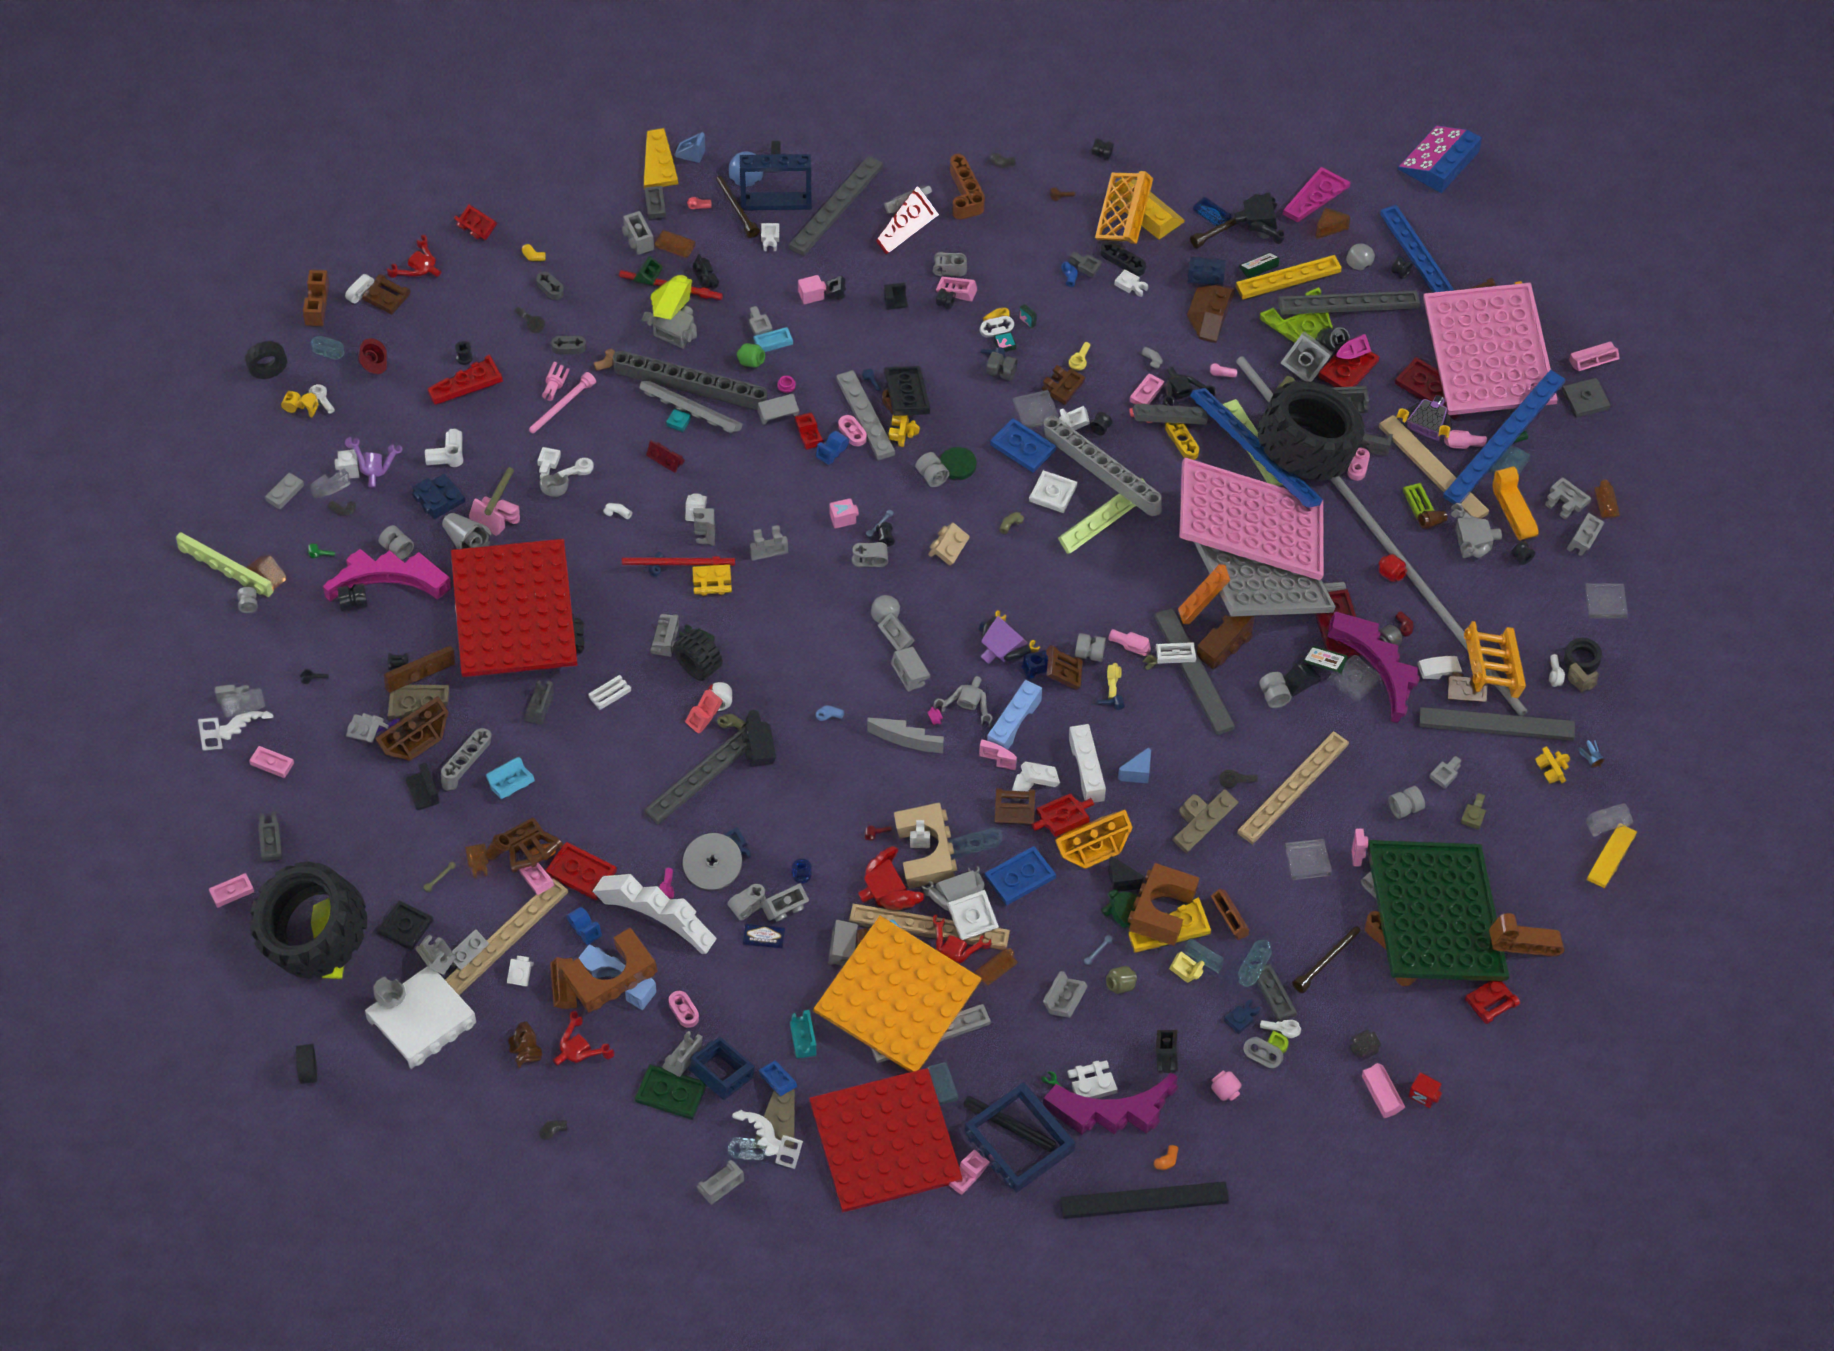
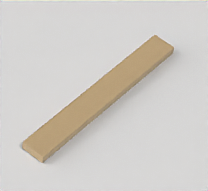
M1394 415L1379 423V428L1387 436H1389V433L1393 434L1392 441L1443 492L1456 480V477ZM1472 493L1461 503L1464 511L1471 516L1482 519L1489 514V510Z
M1333 731L1238 829L1237 834L1253 845L1348 746L1349 741Z
M553 878L555 886L539 895L536 894L487 940L489 945L462 970L457 968L445 981L460 995L568 894V889Z
M853 904L849 922L856 923L858 926L871 928L879 915L889 921L894 919L898 926L912 935L937 939L933 917ZM937 918L936 922H941L943 919ZM945 919V925L942 927L943 940H947L949 935L959 938L953 920ZM997 928L963 941L974 945L984 935L983 943H988L990 939L992 941L990 948L1006 950L1010 930Z

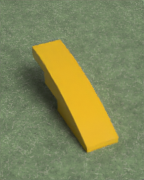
M1619 823L1594 864L1587 880L1605 888L1635 839L1637 831Z

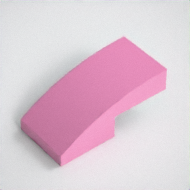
M981 739L979 756L997 760L996 767L1016 770L1017 757L1012 752L998 744Z
M973 1150L961 1161L959 1167L963 1181L951 1182L949 1186L962 1195L980 1177L990 1161L983 1158L976 1150Z

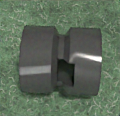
M993 351L987 363L986 374L995 377L1000 375L1001 379L1012 381L1017 369L1018 359L1011 356L1004 358L1003 354Z

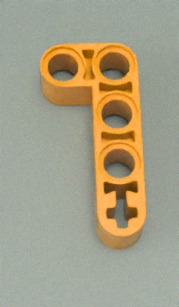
M1512 466L1495 471L1492 488L1509 524L1520 541L1538 536L1539 531L1517 487L1519 481L1518 471Z

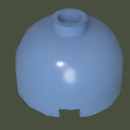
M752 152L737 153L729 163V178H732L735 184L739 186L740 155H756ZM745 172L746 187L753 186L755 182L762 180L764 173Z

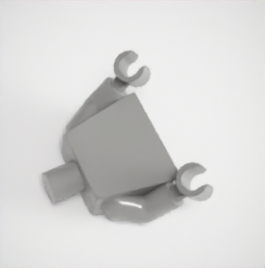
M685 306L671 320L655 317L651 312H644L641 321H647L649 326L653 324L655 337L682 349L686 346L687 341L691 342V340L697 337V327L692 316L693 310L689 306Z
M1456 503L1451 507L1454 510L1451 513L1452 517L1456 518L1458 516L1455 531L1463 558L1471 556L1481 558L1491 551L1493 540L1502 539L1501 529H1490L1488 520L1469 515L1464 511L1460 503Z
M976 866L975 872L968 868L966 873L938 882L935 885L936 888H934L933 882L929 881V888H925L922 885L923 894L930 896L944 910H949L947 903L984 890V882L979 874L980 868Z

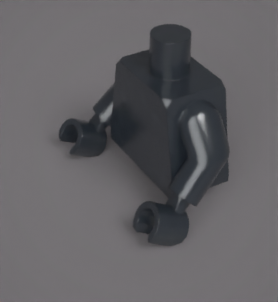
M1270 192L1262 195L1254 194L1243 202L1244 211L1234 213L1236 223L1246 221L1249 231H1257L1273 237V241L1277 244H1281L1284 240L1283 230L1276 232L1277 224L1274 210L1278 204L1275 203V198L1271 196Z

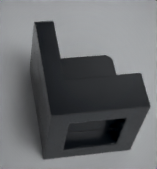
M905 283L884 285V299L887 310L908 307Z

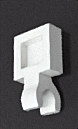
M542 447L538 458V466H541L539 473H541L540 479L543 476L549 475L550 468L556 469L561 456L560 450Z
M916 820V831H910V848H930V831H924V820Z

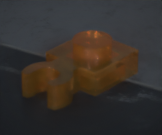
M485 843L465 847L468 865L473 867V877L477 878L478 871H483L485 877L488 876L486 864L489 863L485 854Z

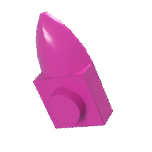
M1366 334L1347 340L1340 347L1336 356L1343 359H1352L1371 352Z

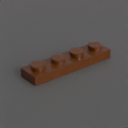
M451 646L445 647L385 673V689L390 693L455 665L454 649Z

